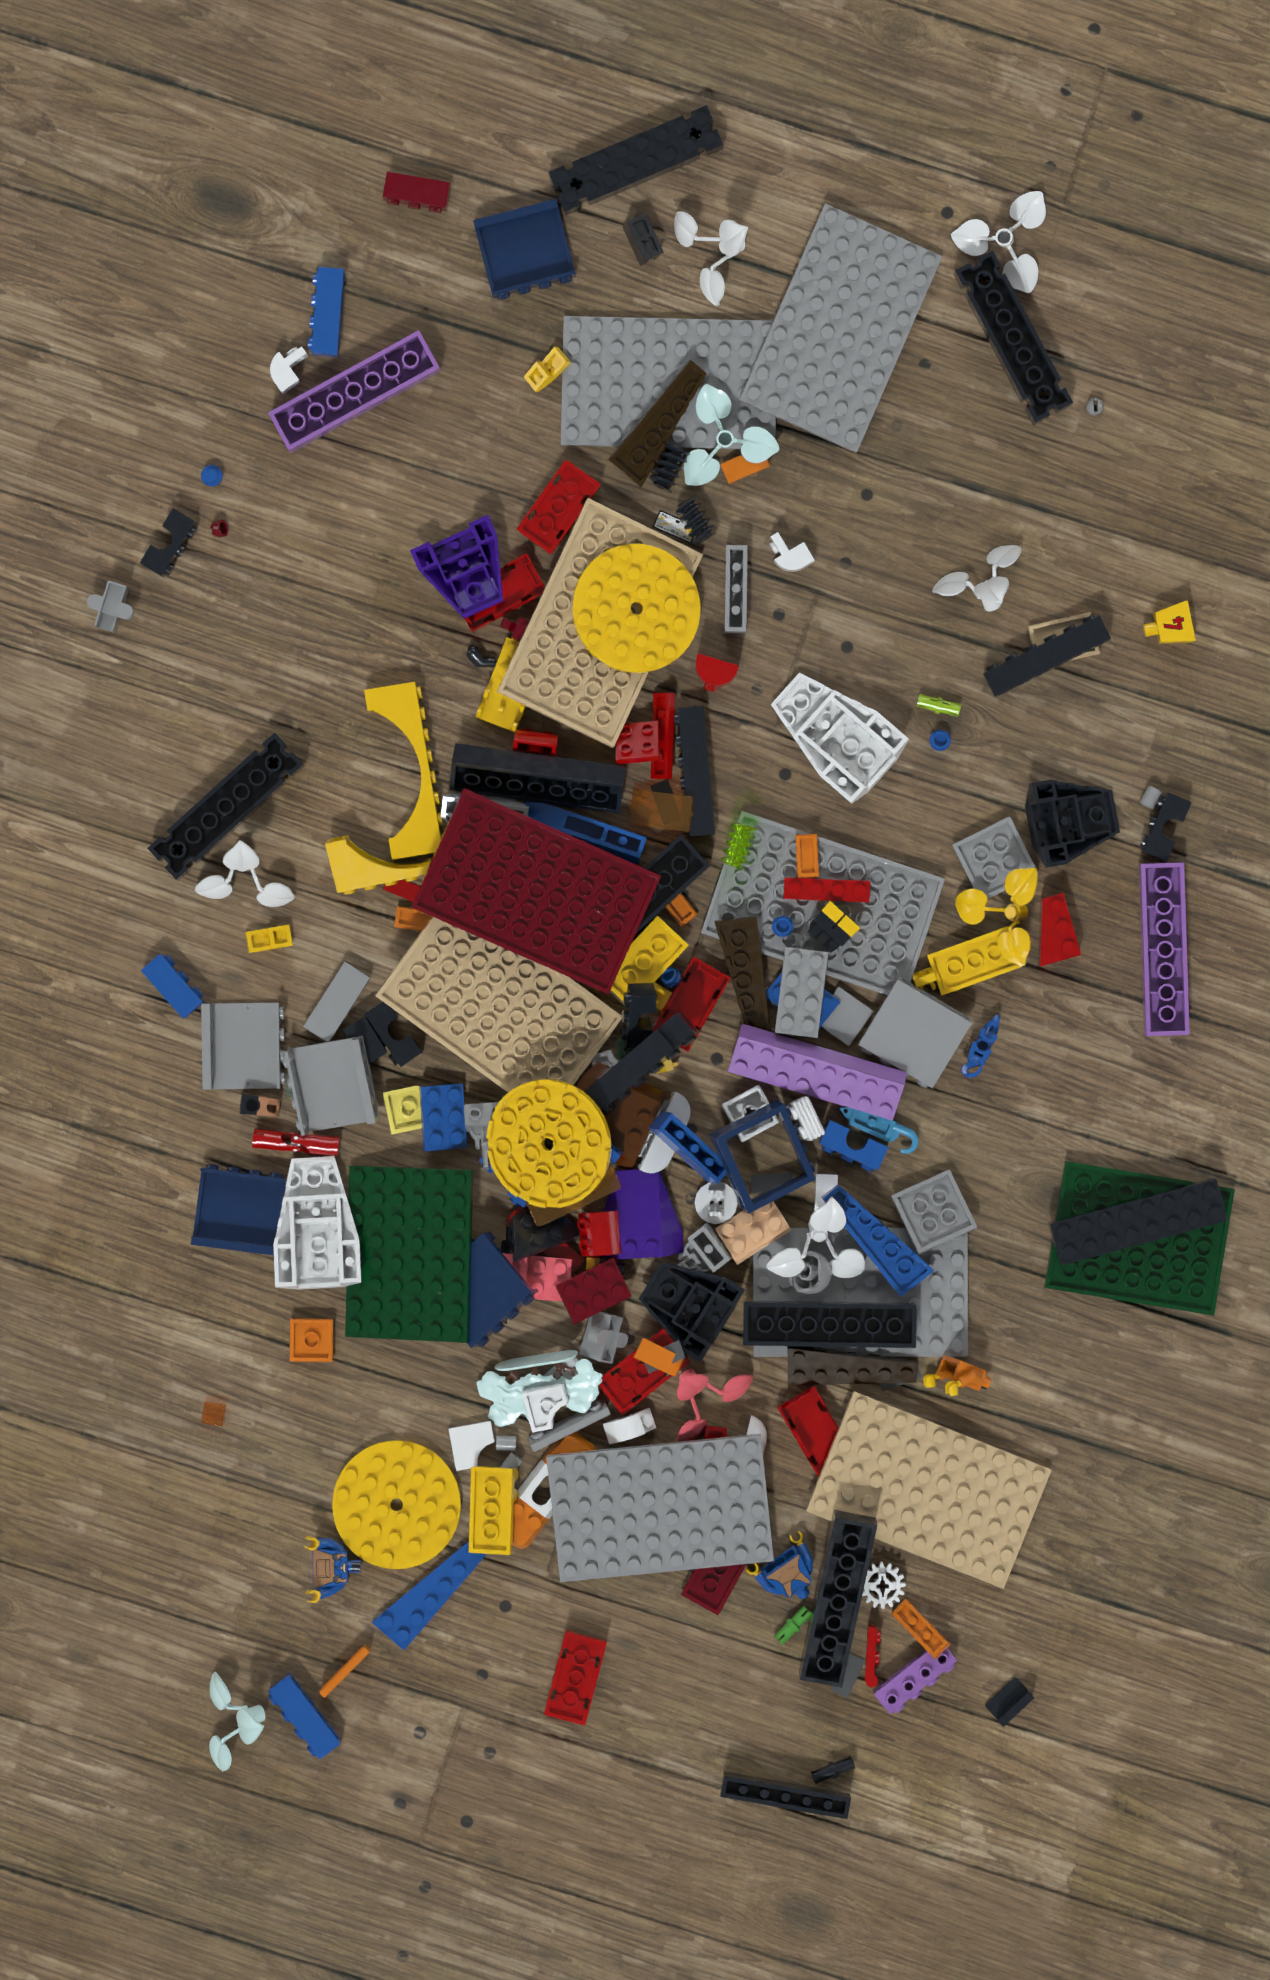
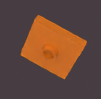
M290 1318V1362H333L334 1319Z

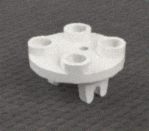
M709 1182L703 1185L696 1194V1211L708 1223H724L731 1219L736 1212L737 1197L733 1189L727 1184Z

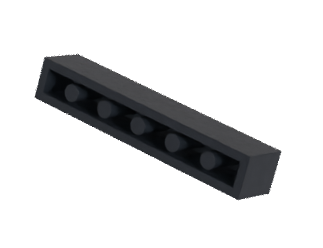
M1094 614L1082 620L1083 624L1077 627L1074 624L1063 629V634L1057 637L1055 634L1043 639L1045 643L1039 646L1036 643L1024 649L1025 653L1019 656L1016 653L1005 658V663L999 666L995 663L985 668L987 672L983 673L994 697L996 698L1110 641L1111 637L1100 615L1097 617Z
M704 706L678 708V713H674L675 726H679L680 734H676L677 747H681L682 756H678L679 769L683 768L684 777H680L681 790H685L686 798L682 799L683 811H687L688 820H684L685 833L689 832V837L715 835Z
M723 1771L720 1797L848 1819L851 1802L849 1793Z

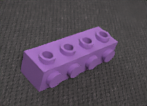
M948 1648L937 1659H934L926 1650H923L873 1690V1693L889 1714L892 1712L898 1713L906 1706L904 1703L910 1698L914 1700L922 1693V1688L926 1685L930 1687L939 1680L937 1676L942 1672L948 1673L956 1666L954 1663L957 1659Z

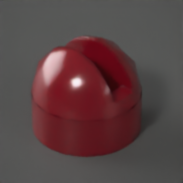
M217 520L211 524V534L214 537L220 538L228 535V525L225 520Z

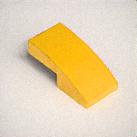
M554 347L542 362L536 361L524 378L535 392H539L555 380L571 362L559 347Z
M289 925L245 932L248 953L293 946Z

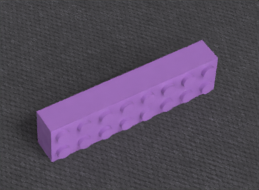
M418 330L268 412L291 454L441 372Z
M1184 863L1139 864L1144 1036L1190 1035Z
M745 1024L741 1025L728 1072L889 1120L894 1118L907 1072Z

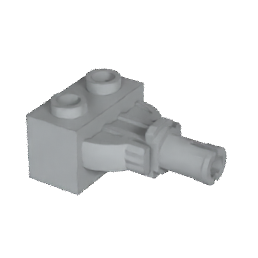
M499 1102L464 1105L466 1131L475 1140L476 1149H480L481 1140L484 1170H489V1157L487 1153L489 1148L488 1138H486L488 1123Z
M706 1223L687 1238L689 1241L685 1245L684 1252L678 1256V1259L681 1260L686 1255L687 1258L676 1266L688 1269L696 1267V1271L708 1272L710 1270L715 1272L728 1262L732 1256L711 1226Z

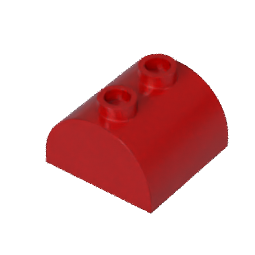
M697 654L695 670L698 678L704 684L703 689L716 692L717 688L727 686L736 677L738 665Z
M529 728L516 729L513 751L556 757L559 735L553 734L550 731L536 732Z
M586 1211L578 1213L581 1256L621 1254L618 1211Z

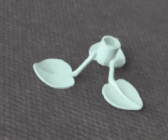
M705 384L698 394L696 412L703 423L709 424L716 420L720 430L716 437L718 445L710 455L703 449H696L686 456L687 463H684V474L687 485L697 486L712 481L718 475L720 469L719 462L712 457L721 447H729L733 442L743 444L741 454L747 461L752 463L763 462L779 451V445L775 438L761 427L747 428L743 434L744 440L736 439L730 431L724 430L719 419L729 415L731 400L726 393L709 384Z
M215 1671L212 1674L209 1689L212 1702L219 1710H223L225 1707L229 1710H239L236 1716L239 1728L221 1740L217 1735L213 1736L210 1740L209 1750L212 1760L223 1772L230 1768L232 1761L230 1750L225 1744L226 1740L239 1733L240 1738L245 1744H252L264 1728V1725L260 1722L265 1720V1711L261 1705L250 1708L247 1705H230L231 1696L229 1690Z

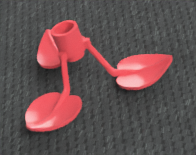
M692 1368L685 1370L679 1375L677 1398L681 1401L690 1399L696 1418L695 1420L687 1421L682 1426L676 1442L695 1440L705 1432L707 1421L700 1417L694 1400L696 1394L707 1386L717 1394L723 1395L722 1400L724 1402H731L745 1394L752 1383L753 1375L743 1374L733 1377L725 1384L723 1390H719L708 1383L709 1378L706 1375L697 1374Z

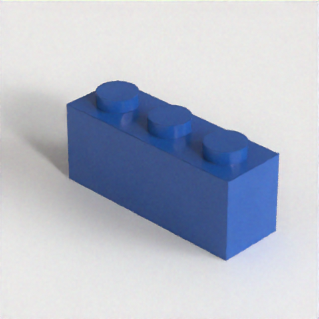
M159 954L141 972L183 1019H186L204 1003L202 1000L204 995L196 986L192 988L188 984L190 979L182 970L178 972L174 968L176 963L168 954L166 956Z

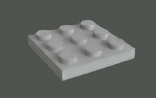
M1010 816L952 845L973 889L983 891L988 899L1005 891V879L1011 871L1015 869L1036 868Z
M950 1169L891 1196L918 1255L977 1229V1225Z

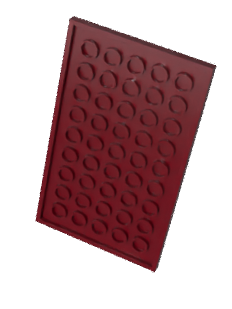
M463 788L411 907L609 994L661 876Z

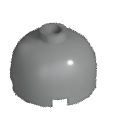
M807 1251L806 1257L803 1258L805 1263L804 1269L798 1275L789 1277L791 1286H794L799 1293L816 1294L828 1286L832 1275L831 1265L821 1254Z

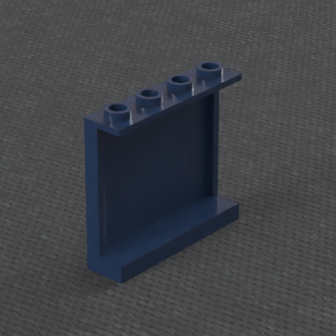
M556 199L473 220L493 298H498V300L507 299L512 293L518 292L519 295L531 292V288L539 287V289H546L552 286L551 283L560 281V284H565L573 281L572 278L576 277Z
M206 1164V1168H200L201 1177L191 1245L274 1256L273 1244L277 1233L287 1178H282V1173L270 1172V1176L261 1175L259 1170L249 1169L248 1173L240 1172V1168L227 1167V1170H220L219 1165Z
M491 1232L482 1233L472 1243L469 1343H467L470 1348H481L490 1341L488 1337L493 1333L500 1332L505 1327L504 1323L508 1319L512 1320L520 1313L519 1309L523 1305L527 1306L535 1299L534 1295L538 1292L537 1288H530L493 1242L496 1238Z

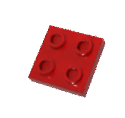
M658 720L624 724L616 741L617 765L660 760V725Z

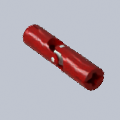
M254 1129L252 1148L291 1152L300 1151L338 1156L340 1137L312 1134L302 1136L299 1133ZM291 1139L292 1142L291 1145H288L284 1141Z

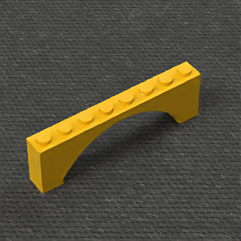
M409 682L364 690L367 711L376 712L384 716L402 730L415 749L421 770V789L416 807L400 832L394 838H388L392 860L434 854L443 836L440 832V826H443V819L441 813H437L436 805L440 804L438 792L433 790L436 776L435 771H430L429 763L433 762L431 749L427 750L426 741H429V734L427 728L423 729L422 720H426L424 707L420 708L419 699H423L421 686H416V682Z
M349 835L331 838L325 843L337 893L344 892L345 895L355 893L356 889L360 888L371 890L385 883V886L398 883V880L406 879L407 882L417 880L418 876L426 874L431 860L415 864H398L378 859L355 845L350 840Z

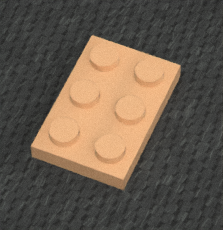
M774 1201L749 1214L742 1211L715 1228L737 1265L792 1231Z

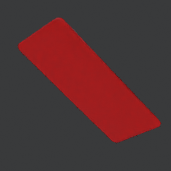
M403 879L398 880L397 884L385 886L384 884L383 890L412 902L420 886Z

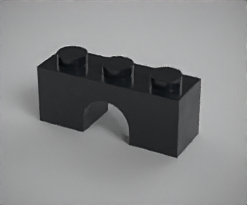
M173 508L162 525L163 528L172 534L171 545L166 549H157L150 545L140 564L163 578L165 575L169 576L175 567L173 562L176 557H181L186 549L184 544L187 539H192L198 529L195 527L197 523Z
M1169 792L1165 793V796L1161 795L1156 805L1159 808L1156 816L1152 815L1148 827L1151 828L1148 836H1143L1140 847H1142L1141 853L1167 862L1175 842L1165 837L1163 826L1170 819L1180 823L1184 822L1192 802Z
M654 983L628 984L627 992H624L623 1001L626 1007L625 1010H622L624 1026L620 1027V1039L624 1040L626 1048L637 1047L653 1033L650 1017L642 1018L641 1016L647 1013H655L657 994Z
M381 1002L365 1013L372 1028L378 1033L384 1047L387 1046L391 1052L388 1056L395 1066L399 1064L402 1067L423 1053L412 1035L407 1036L403 1040H396L390 1035L389 1026L399 1016L386 1003Z

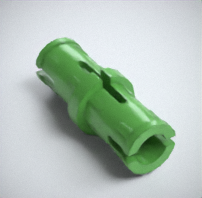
M802 1605L791 1619L788 1618L786 1620L787 1623L774 1635L778 1640L785 1634L779 1641L782 1645H785L795 1632L798 1633L801 1630L800 1627L811 1617L810 1610L802 1616L808 1609L806 1606Z

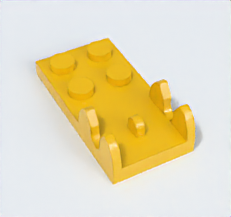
M506 637L489 684L485 689L482 702L478 707L476 718L515 733L526 706L497 692L519 645L518 641Z
M657 916L630 945L611 991L623 1001L624 992H627L628 984L654 983L689 945Z
M1009 926L927 955L941 995L1023 967L1007 961L998 949V937L1002 932H1008Z
M471 1467L469 1553L512 1555L514 1502L518 1497V1491L514 1488V1483L519 1476L517 1468Z

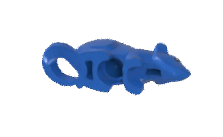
M999 1014L986 1023L981 1029L977 1040L970 1046L967 1055L968 1062L961 1067L963 1076L973 1078L981 1073L985 1061L991 1054V1046L997 1039L1000 1022ZM979 1067L975 1073L968 1072L971 1068Z

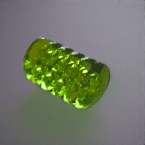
M740 823L731 824V828L735 832H730L728 836L733 840L726 841L725 843L731 848L723 850L728 857H721V861L726 865L746 870L741 866V864H748V861L743 856L751 854L746 850V847H753V844L748 839H755L756 836L751 831H757L758 829Z

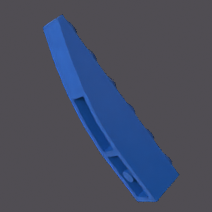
M523 801V804L529 806L528 817L638 865L647 839L646 837L546 803Z

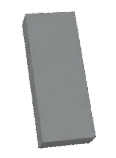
M344 962L303 1027L326 1042H330L371 978L349 963Z

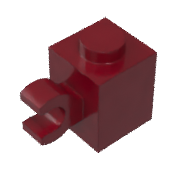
M503 618L500 628L513 632L511 638L520 642L529 621L519 618L517 624Z

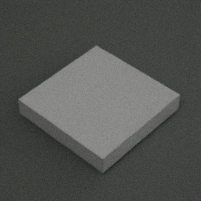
M838 986L833 996L840 1001V1004L821 1027L849 1046L874 1011Z

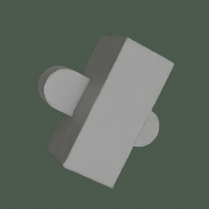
M108 580L103 596L93 594L88 597L87 605L91 609L98 611L94 626L116 633L120 618L130 620L134 616V609L130 605L125 604L130 590L129 587Z
M605 1311L589 1317L579 1354L599 1362L612 1364L616 1348H623L628 1342L627 1334L619 1332L623 1317Z

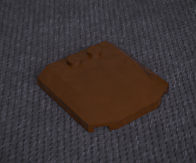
M597 1062L580 1076L576 1087L584 1092L612 1067ZM647 1083L641 1087L631 1089L632 1094L623 1102L617 1101L614 1104L616 1108L608 1115H604L609 1127L611 1143L623 1152L615 1164L628 1170L633 1168L650 1131L648 1127L655 1120L667 1094Z

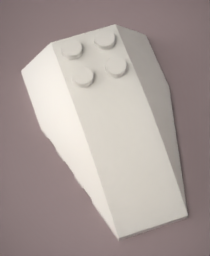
M798 673L771 704L820 777L851 804L873 788L897 761L909 741V738L876 710L868 708L801 673Z
M335 1157L291 1159L277 1233L273 1244L275 1288L301 1290L344 1287L361 1283L360 1240Z

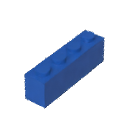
M318 267V272L313 274V285L316 286V294H312L311 307H315L314 315H310V328H313V335L308 338V349L311 350L313 356H339L345 280L344 269Z
M661 1111L648 1127L707 1182L719 1184L725 1176L726 1172L719 1156L673 1113Z
M291 1673L269 1688V1699L275 1706L277 1704L283 1710L281 1712L283 1718L288 1723L292 1722L295 1726L294 1732L301 1740L305 1739L308 1743L307 1749L313 1757L317 1756L321 1759L341 1744L342 1740Z

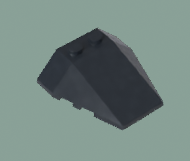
M1052 779L1030 783L1025 811L1033 850L1046 868L1068 864L1093 847L1120 833L1112 790L1058 782Z
M661 1262L640 1295L639 1300L661 1324L666 1333L675 1342L680 1341L683 1352L701 1362L733 1313L745 1289L725 1277Z

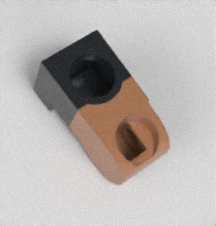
M241 1094L239 1113L279 1116L281 1099Z

